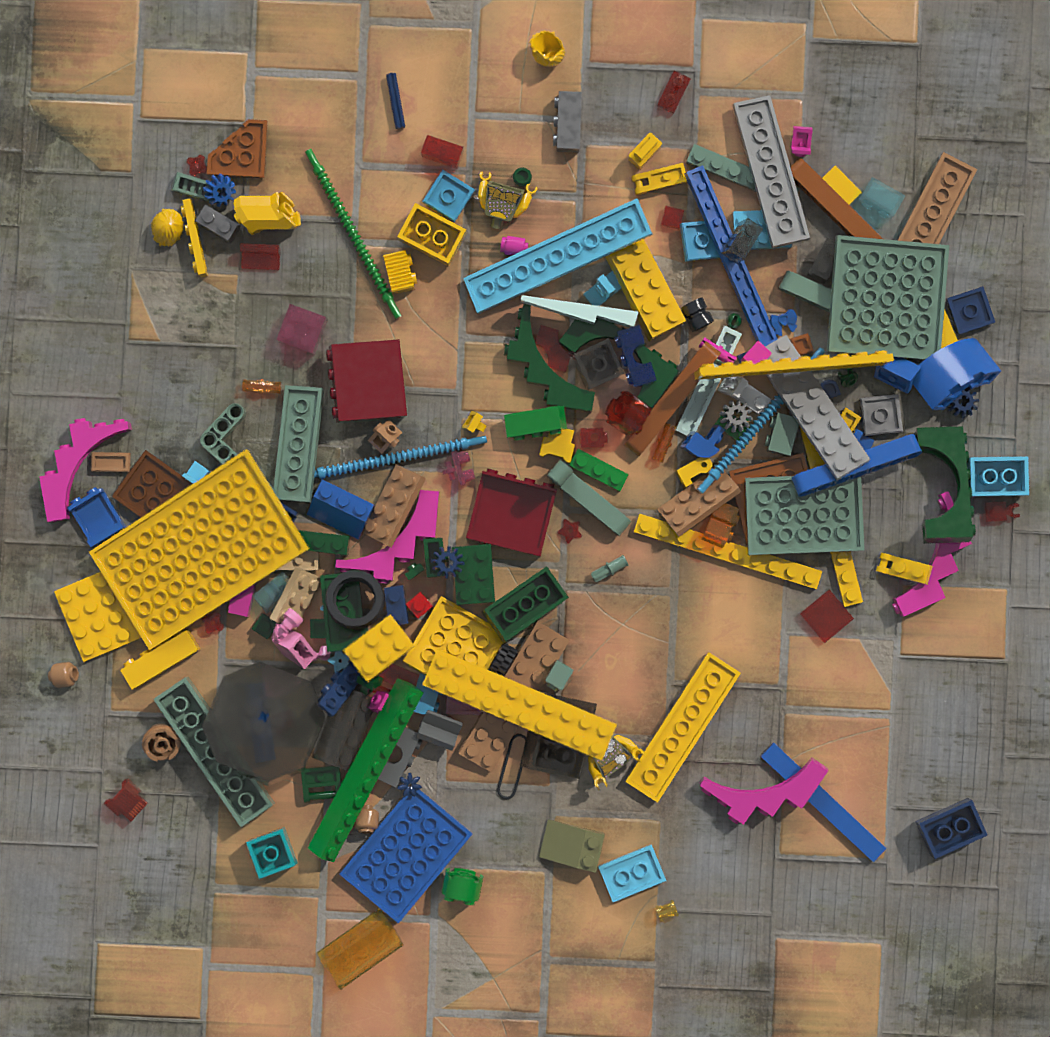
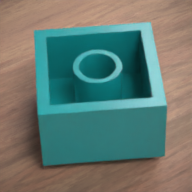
M285 827L246 842L259 879L296 866L298 863Z

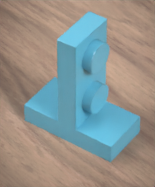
M611 271L606 276L604 274L600 276L596 284L583 295L590 304L600 306L618 292L621 286L613 271Z

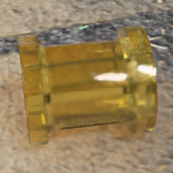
M670 900L668 904L655 906L660 922H664V919L672 916H679L673 900Z

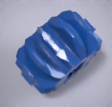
M219 173L216 178L212 175L211 182L209 180L205 181L208 186L203 187V190L206 192L204 197L209 199L211 205L215 203L217 207H220L223 202L226 206L228 205V199L231 201L234 199L231 194L236 193V190L233 189L235 183L230 181L231 178L229 176L224 177Z

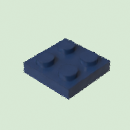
M983 286L946 299L958 335L995 323Z

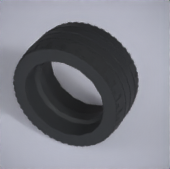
M359 570L346 571L335 577L330 583L326 592V607L332 619L340 626L353 630L363 629L372 625L380 617L384 608L383 590L379 582L372 575ZM351 581H359L366 584L374 595V604L371 611L361 618L351 619L344 616L336 605V596L339 589Z

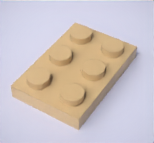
M296 566L270 619L282 624L284 620L283 614L289 608L302 618L311 603L315 591L319 587L320 577Z

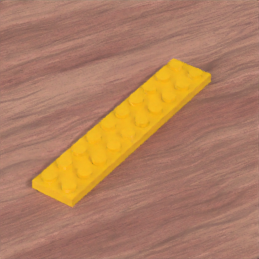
M876 351L868 355V352H859L856 355H852V357H849L848 353L837 354L833 358H829V355H821L813 360H810V356L799 357L795 361H791V358H782L772 363L771 359L760 360L756 364H753L752 361H743L733 366V362L722 363L718 367H714V364H704L694 372L695 380L883 366L893 362L894 359L893 353L887 354V351Z
M439 649L435 653L422 684L600 760L604 757L617 725Z

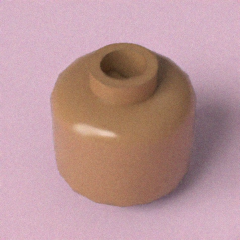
M71 662L56 663L48 672V679L56 688L71 687L79 677L77 667Z
M364 805L353 826L358 830V833L372 834L378 828L379 812L373 809L372 805Z

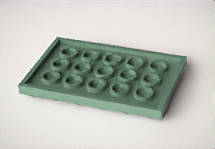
M793 476L745 478L748 555L864 551L861 477L803 497H799L791 479Z

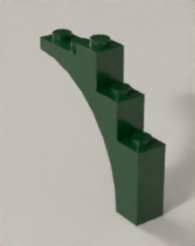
M523 303V308H519L517 319L521 320L520 327H516L514 338H518V341L510 340L509 345L505 344L504 356H507V361L529 364V367H525L524 378H527V383L549 387V390L545 389L543 398L544 401H547L546 406H564L565 409L592 413L595 392L581 389L566 382L547 365L539 353L532 335L530 322L531 305Z

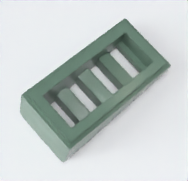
M176 172L171 191L209 202V199L201 195L203 186H208L205 182L206 180ZM181 178L184 179L182 189L178 188ZM188 181H192L190 190L186 191ZM200 183L196 194L194 193L195 185Z

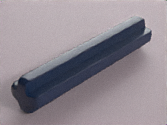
M396 73L386 74L394 124L396 129L405 128V121Z

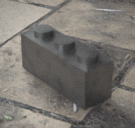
M559 91L558 97H555L554 108H558V116H554V127H557V135H553V146H557V152L579 153L582 92Z

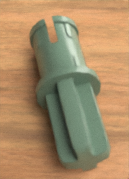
M621 555V557L610 563L606 562V565L591 572V576L595 582H598L611 574L613 576L615 572L629 566L624 555Z

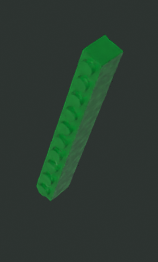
M397 678L382 710L375 719L308 846V849L320 859L334 863L424 693L413 684Z

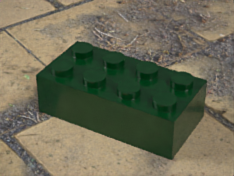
M546 566L485 608L482 613L504 644L569 597Z

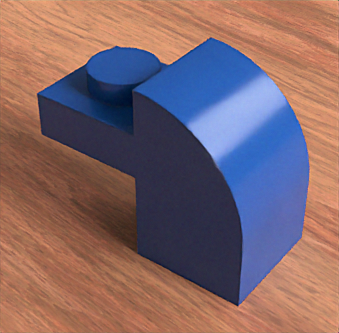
M713 425L705 438L699 433L691 431L680 447L695 457L708 458L714 456L720 450L714 445L722 440L724 436L722 433L725 429L720 425Z

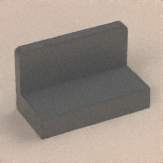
M427 710L420 723L416 737L452 751L463 723Z

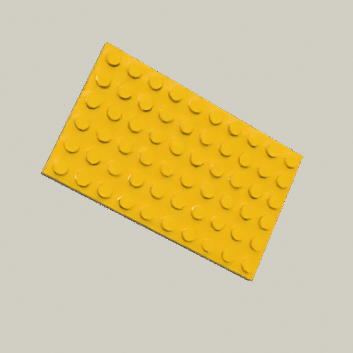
M247 449L92 549L89 553L149 650H152L298 557L309 548Z

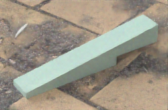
M525 295L521 297V303L593 325L596 318H600L633 329L638 315L637 311Z
M724 325L716 345L723 346L724 350L733 354L742 333ZM716 359L713 363L714 367H718L723 362ZM721 378L703 379L697 383L676 431L687 436L691 431H697Z

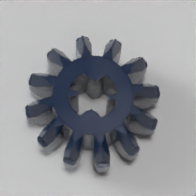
M970 387L962 390L963 394L950 403L952 407L948 408V411L955 410L953 416L957 417L960 413L961 418H965L966 414L971 416L973 415L972 410L978 409L973 404L979 402V399H973V396L977 393L973 392L970 394ZM958 400H966V404L961 406L962 403L959 404Z
M447 546V552L445 553L444 548L440 547L442 554L434 552V555L439 558L438 560H431L432 563H438L432 569H441L437 574L438 576H441L443 571H445V579H448L449 572H451L454 578L456 574L453 570L456 569L458 572H462L457 565H464V562H458L457 559L462 558L463 555L455 556L458 552L457 548L450 553L451 546ZM445 557H450V560L453 561V565H450V568H446V565L442 564L443 559L446 560Z

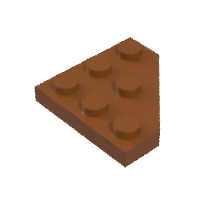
M254 119L245 121L217 149L208 154L207 175L218 176L220 173L223 176L265 178L268 121Z

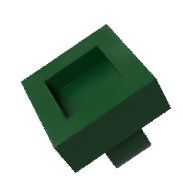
M360 674L356 682L362 685L360 692L368 695L369 691L373 692L374 689L382 685L384 678L377 675L370 682H367L363 675Z

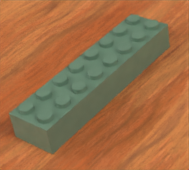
M189 676L183 678L153 699L240 827L275 804Z

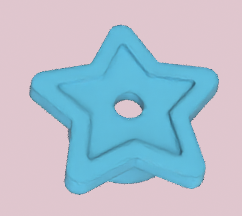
M338 651L327 661L334 665L335 672H339L342 668H346L350 658L346 653L343 654L341 651Z

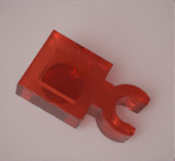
M1006 501L985 503L986 522L1007 521V515L1011 518L1020 517V514L1012 512L1013 507H1019V504L1014 503L1006 507Z

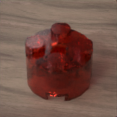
M622 391L620 392L621 396L617 399L612 398L605 411V415L608 416L606 422L624 435H638L642 431L643 424L650 415L651 409L632 393Z

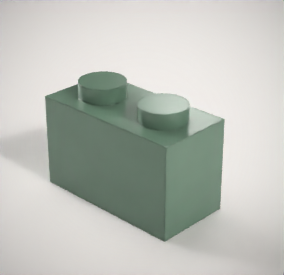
M777 413L775 417L771 418L769 425L772 428L771 434L766 436L764 446H767L766 451L787 457L791 456L799 425L793 416Z
M556 660L545 678V681L548 682L546 685L555 691L558 688L563 690L574 670Z

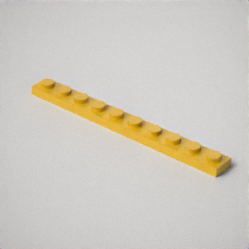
M799 425L809 469L824 465L825 462ZM851 551L830 552L843 607L862 603L863 600Z
M639 514L635 525V533L809 588L817 589L822 574L820 570L770 554L748 555L747 547L690 529L681 536H678L667 522Z

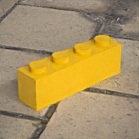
M182 630L175 634L171 640H166L158 645L156 649L152 651L147 649L140 653L141 658L136 661L131 659L123 664L124 668L120 671L133 690L201 649L190 630Z

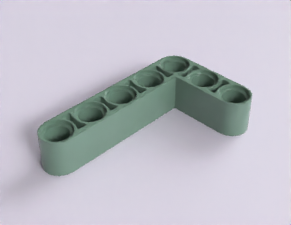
M237 403L229 405L200 438L202 446L222 465L238 455L224 442L246 416L244 407ZM234 408L241 409L239 417L234 418L232 416ZM221 422H227L228 428L224 432H220L218 428ZM208 436L215 438V442L211 446H207L205 442ZM222 449L229 451V455L225 459H221L219 455Z
M559 460L548 473L547 478L618 536L632 522L577 477L573 470L563 461Z

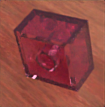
M290 304L276 340L282 344L315 355L328 319L325 316Z

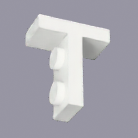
M743 377L724 378L718 391L731 396L735 400H740L741 404L747 403V408L760 415V412H764V408H767V404L771 401L769 397L749 385V381Z

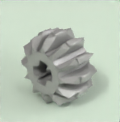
M732 400L729 401V406L724 405L722 408L725 411H721L719 414L725 417L720 420V423L727 422L724 428L727 430L732 426L731 432L733 433L736 431V427L739 432L743 431V426L748 428L749 423L747 421L752 420L751 416H747L752 410H745L748 405L747 403L740 406V400L736 401V405ZM734 412L740 415L738 421H736V418H732Z

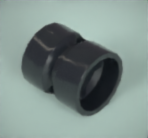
M703 297L680 308L684 317L689 318L688 325L692 332L714 322L711 313L705 310L707 305Z

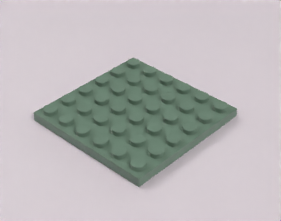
M837 235L835 239L827 352L852 354L868 352V355L876 351H887V354L893 353V357L927 359L940 350L949 245Z

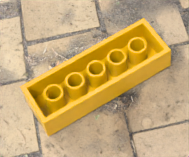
M644 239L605 256L632 310L638 312L637 320L648 341L686 322Z

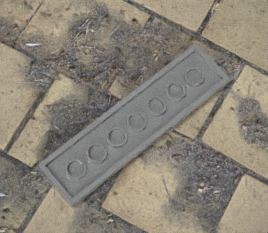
M771 96L733 103V110L771 247L776 248L808 241L810 235Z
M787 335L766 346L772 353L768 358L772 360V363L782 358H791V361H795L801 357ZM811 371L766 375L836 480L841 479L870 461L869 456Z

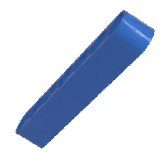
M911 434L864 450L869 456L870 461L839 480L835 479L826 464L796 474L791 479L798 496L803 497L915 458L922 453V450L915 435Z

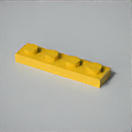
M185 199L183 200L184 206H181L182 216L187 219L185 231L187 236L191 238L189 250L191 255L194 254L195 261L192 262L193 269L200 277L208 276L198 224L195 221L196 215L193 201Z

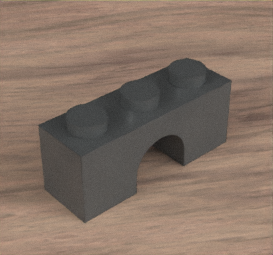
M405 727L396 744L402 750V758L398 762L387 761L378 778L379 780L396 788L398 784H403L400 781V777L406 778L407 774L404 771L407 766L411 767L415 758L412 754L415 749L419 750L423 741L416 737L417 731Z

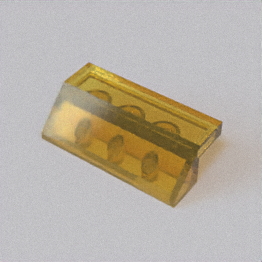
M379 908L319 950L317 954L323 966L331 973L337 987L342 990L404 946L397 931Z

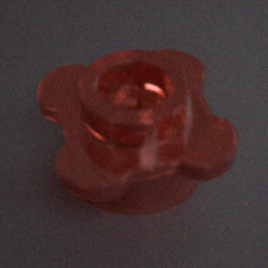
M203 155L187 159L186 162L190 167V175L195 176L196 174L207 172Z
M219 613L203 617L202 621L205 624V632L207 634H211L216 630H223L224 625L221 624V615Z

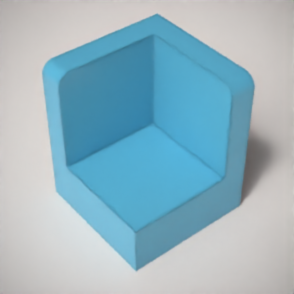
M195 461L188 472L182 476L194 484L211 473V471Z

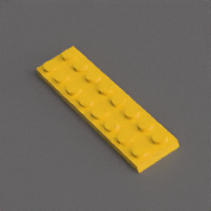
M708 652L645 749L646 757L643 754L639 758L641 762L636 763L625 782L658 803L741 673Z

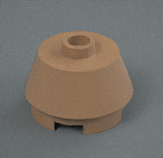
M162 723L153 725L142 739L143 751L154 761L171 760L176 756L181 745V739L174 729Z

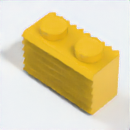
M406 250L383 255L392 294L414 290V284L418 283L415 272L411 273L410 266L413 265L411 254L407 255Z

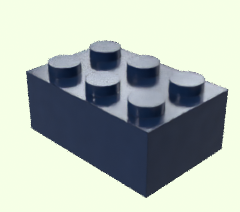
M969 798L915 821L929 854L934 859L988 836L976 807Z

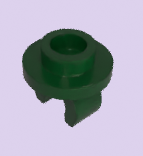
M846 368L848 372L846 375H842L840 371L837 372L843 387H851L856 384L858 374L852 371L851 368Z

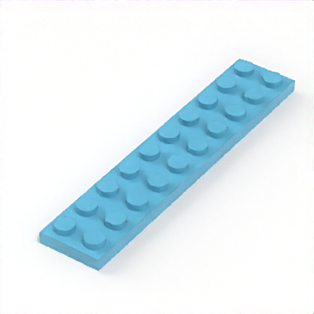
M636 198L463 279L475 309L480 314L653 235L640 202Z

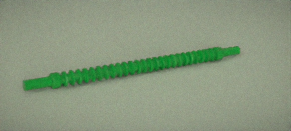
M312 149L305 151L314 168V175L318 176L317 180L321 181L322 189L326 190L325 194H328L327 199H331L330 204L334 205L332 208L336 209L335 213L339 214L340 222L344 223L343 228L347 229L345 232L349 233L348 237L352 238L353 246L357 247L356 252H359L358 256L362 257L361 261L365 262L366 270L370 271L369 276L372 275L371 280H374V285L378 286L376 289L380 290L379 294L382 295L383 302L387 303L395 319L400 318L402 315L393 300L394 296L392 292L389 293L390 288H386L387 283L383 282L385 279L381 278V273H378L379 269H376L377 264H373L374 259L370 258L372 255L368 254L369 250L365 249L364 241L360 240L361 235H358L359 231L355 230L356 226L352 225L354 222L350 221V216H347L348 211L345 212L346 207H343V202L339 201L341 198L337 197V192H334L335 188H332L333 183L329 182L330 178L326 177L328 174L324 173L325 168L319 164Z

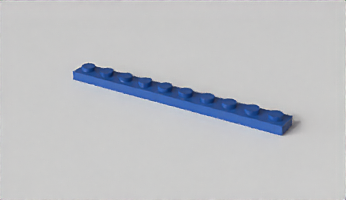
M702 165L687 171L684 175L756 342L759 341L766 347L778 340Z

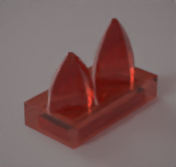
M674 70L657 106L674 114L691 78Z

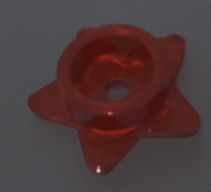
M564 519L563 528L557 531V533L565 536L566 542L569 544L573 538L582 537L578 530L580 522L571 523Z

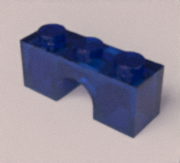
M640 325L618 331L617 337L614 339L617 349L621 348L623 353L620 359L623 367L627 366L629 374H626L628 384L632 385L633 389L656 382L651 362L640 364L633 358V351L645 345Z

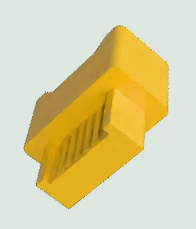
M648 133L629 154L628 160L637 169L641 170L661 148L662 142L652 133Z
M561 430V434L550 435L549 432L548 437L543 436L539 456L552 455L564 459L565 463L570 464L575 444L571 443L574 430Z

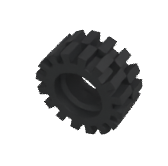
M504 643L489 671L503 676L518 650Z

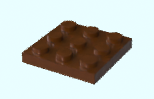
M145 450L112 497L142 518L193 483Z

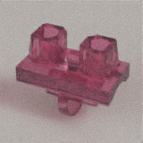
M468 451L451 452L455 467L452 468L451 461L445 462L447 470L442 471V474H448L450 481L456 479L454 472H457L460 486H464L466 482L475 479L473 468L462 471L461 464L470 462Z

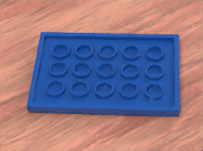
M415 789V797L410 792L406 797H402L340 872L344 879L398 924L473 834L420 789Z

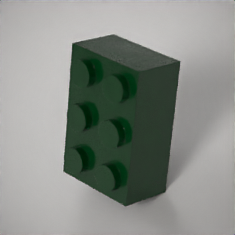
M491 544L452 547L453 551L455 548L458 549L455 556L463 555L462 558L457 559L458 562H464V565H457L462 570L461 573L456 569L454 570L456 574L455 590L457 605L495 602Z

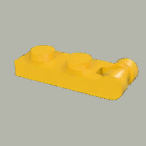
M680 163L631 176L632 182H635L636 189H634L635 194L641 195L687 183L684 175L686 173L684 164ZM647 179L649 185L643 186L642 180Z
M880 553L879 558L881 560L879 566L877 565L876 567L877 572L928 585L933 566ZM888 561L893 562L891 569L887 568Z

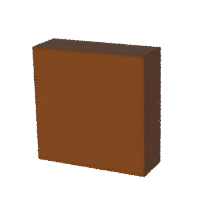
M808 333L789 339L800 356L814 352Z

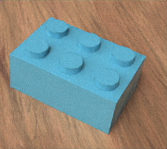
M1028 457L969 458L967 469H970L971 478L968 484L972 488V497L1029 495Z

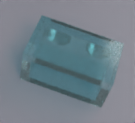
M872 177L858 200L862 202L861 205L865 208H873L878 211V215L888 219V217L892 218L895 215L905 195Z

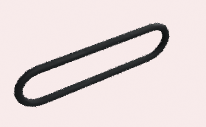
M523 734L514 735L509 743L497 787L498 795L503 799H511L518 787L529 746V741ZM516 737H522L526 741V746L515 787L510 796H503L500 792V787L511 746Z

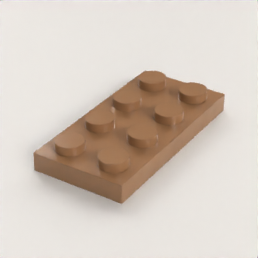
M396 464L362 533L392 548L426 478Z
M725 471L723 474H720L721 477L717 481L715 480L703 494L697 488L709 476L708 473L657 509L678 536L684 534L741 492L740 488Z

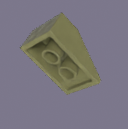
M548 819L539 857L596 873L605 834L604 832Z

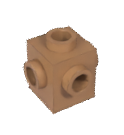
M390 420L384 424L380 422L373 429L374 434L368 441L382 454L389 447L393 449L400 442L398 438L402 432Z

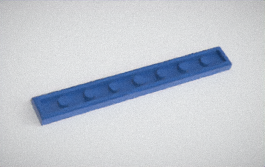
M774 742L760 756L785 780L801 769ZM818 785L808 802L874 862L887 848Z

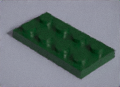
M340 574L320 576L328 653L344 651L365 634L364 628L353 630L340 626L332 619L327 610V589L333 579ZM351 581L344 584L336 596L338 610L344 616L351 619L363 617L359 581Z

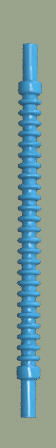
M819 348L810 360L824 355L825 351ZM779 394L774 396L775 400H771V404H767L768 408H764V412H760L761 416H757V420H753L754 424H750V428L746 429V433L743 432V437L740 436L739 441L736 440V445H732L733 448L729 449V453H725V457L721 458L722 461H718V465L714 466L715 469H711L708 472L709 476L697 488L701 494L715 480L717 481L721 477L720 474L724 473V469H728L727 465H731V461H735L734 457H738V453H742L741 449H745V445L749 444L748 441H752V436L755 437V433H759V428L762 429V425H766V420L769 421V417H773V412H777L776 409L780 408V404H784Z
M486 436L471 439L461 438L460 441L456 439L455 442L439 443L438 446L436 444L433 447L428 445V448L423 446V449L418 447L417 450L413 448L412 451L407 449V452L402 450V453L397 451L396 454H385L384 457L380 455L379 458L375 456L374 459L369 457V460L364 458V461L359 459V462L354 460L353 463L348 461V464L343 462L342 465H332L330 468L329 466H326V468L319 467L315 470L314 478L324 479L326 476L331 477L332 474L336 476L337 473L341 475L342 472L347 474V471L352 473V470L357 472L360 469L362 471L363 468L379 467L381 464L384 466L385 463L390 465L391 462L395 464L396 461L400 463L401 460L406 462V459L411 461V458L416 460L419 457L421 459L422 456L438 455L439 452L441 454L444 451L449 453V450L454 452V449H457V451L460 448L465 450L469 446L487 443Z

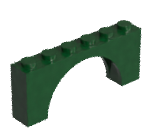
M596 318L594 325L575 319L560 339L559 344L573 354L585 344L598 339H612L627 345L637 355L643 370V384L636 399L652 410L679 373V370H677L678 366L670 360L668 362L661 358L662 354L655 349L649 350L643 340L639 338L635 340L630 336L631 332L624 327L620 329L615 323Z
M963 426L917 428L914 435L922 452L942 460L952 471L957 484V497L953 507L939 517L924 520L922 524L923 544L970 542L976 534L975 524H972L971 518L974 517V507L970 506L972 488L968 484L971 473L970 469H967L969 452L965 451L967 433H964Z

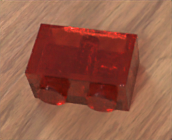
M427 135L421 155L423 158L458 169L464 148L463 146Z

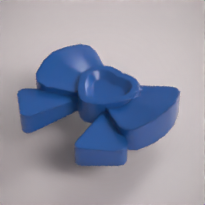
M789 309L785 314L770 316V322L775 334L782 336V325H787L790 332L795 331L797 328L795 324L797 322V315L794 310Z

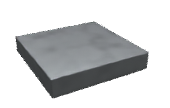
M898 394L859 399L864 437L903 432Z

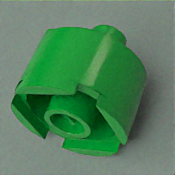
M447 868L441 892L444 895V900L450 902L460 900L466 905H475V901L480 899L484 876L480 874V877H478L475 871L454 868V871H450V868Z

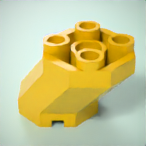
M276 192L271 196H239L234 199L233 204L236 212L234 217L238 223H242L251 235L259 233L264 229H296L301 225L299 212H294L292 209L295 206L293 201L283 192Z

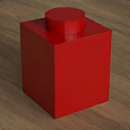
M419 592L406 603L418 619L433 607L422 592Z

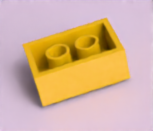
M415 203L397 238L404 244L450 266L467 231Z
M389 615L347 647L344 652L367 682H370L415 646L394 618Z

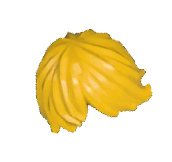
M540 31V33L532 35L533 38H531L529 43L531 44L532 55L538 64L545 67H553L564 60L565 48L559 37H555L554 31Z
M162 209L153 218L151 223L152 235H154L153 240L159 243V246H173L177 240L181 239L180 235H182L184 230L181 214L173 209Z

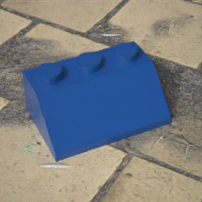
M321 480L307 515L359 540L375 505L325 480Z

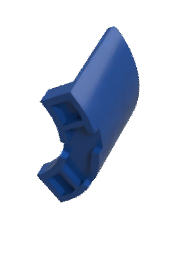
M968 338L947 345L918 365L921 369L913 379V385L932 410H944L963 394L962 390L967 387L973 389L981 385L990 384L1001 370L977 339Z

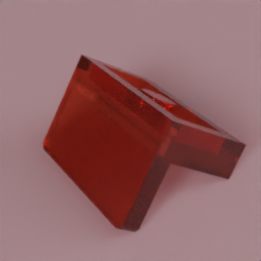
M240 243L242 269L277 271L280 269L281 248L279 245Z

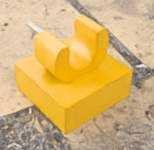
M471 411L462 427L474 433L475 429L484 432L487 426L480 422L483 418L482 415Z

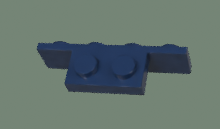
M352 661L340 673L336 671L330 678L332 682L330 684L327 683L320 691L322 695L319 697L317 705L330 717L335 715L358 684L356 682L357 677L361 673Z

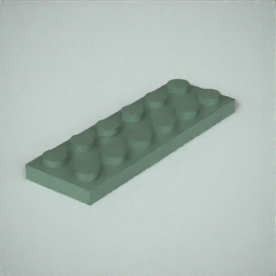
M285 385L273 487L274 493L279 500L311 503L324 395L323 388Z

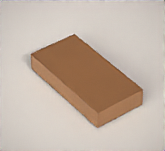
M91 452L92 472H130L131 453Z

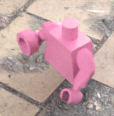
M289 608L283 614V623L276 624L272 635V642L286 658L303 669H306L317 658L325 661L328 660L331 652H327V646H321L319 653H316L300 633L291 630L293 627H298L303 622V619L294 610Z

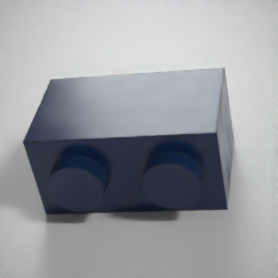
M404 585L384 588L387 615H391L398 625L408 624L409 617Z

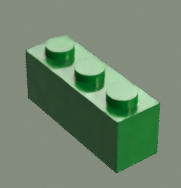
M553 406L504 415L507 438H514V441L525 440V436L532 435V438L543 437V433L550 432V435L561 434V430L567 429L564 406Z

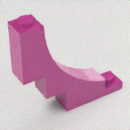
M949 492L938 495L939 499L937 501L941 510L949 511L954 505ZM971 541L964 543H936L932 559L929 563L933 567L928 585L916 582L903 594L893 598L894 603L892 606L895 613L904 617L946 598L938 580L959 571L951 553L971 545Z

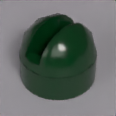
M731 313L726 319V324L731 329L738 328L742 323V318L737 313ZM734 316H737L738 318L735 322V325H732L731 323Z

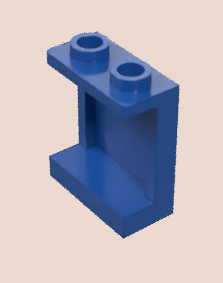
M92 488L87 492L86 497L74 499L70 502L71 506L67 507L72 512L87 537L89 546L95 548L126 528L102 488Z

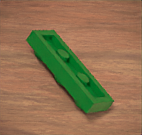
M577 449L569 465L619 492L629 475L580 449Z

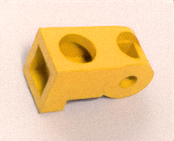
M700 457L676 470L675 472L683 487L686 488L693 484L691 478L696 475L708 473L712 468V461L710 458Z

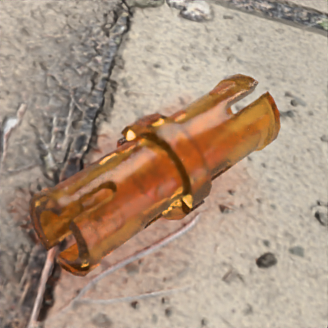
M243 379L242 392L281 394V382L264 381V379Z
M665 424L661 438L657 440L658 445L652 457L653 460L656 461L659 454H661L658 462H664L667 450L672 446L671 440L677 429L676 426H672L670 432H668L671 424Z

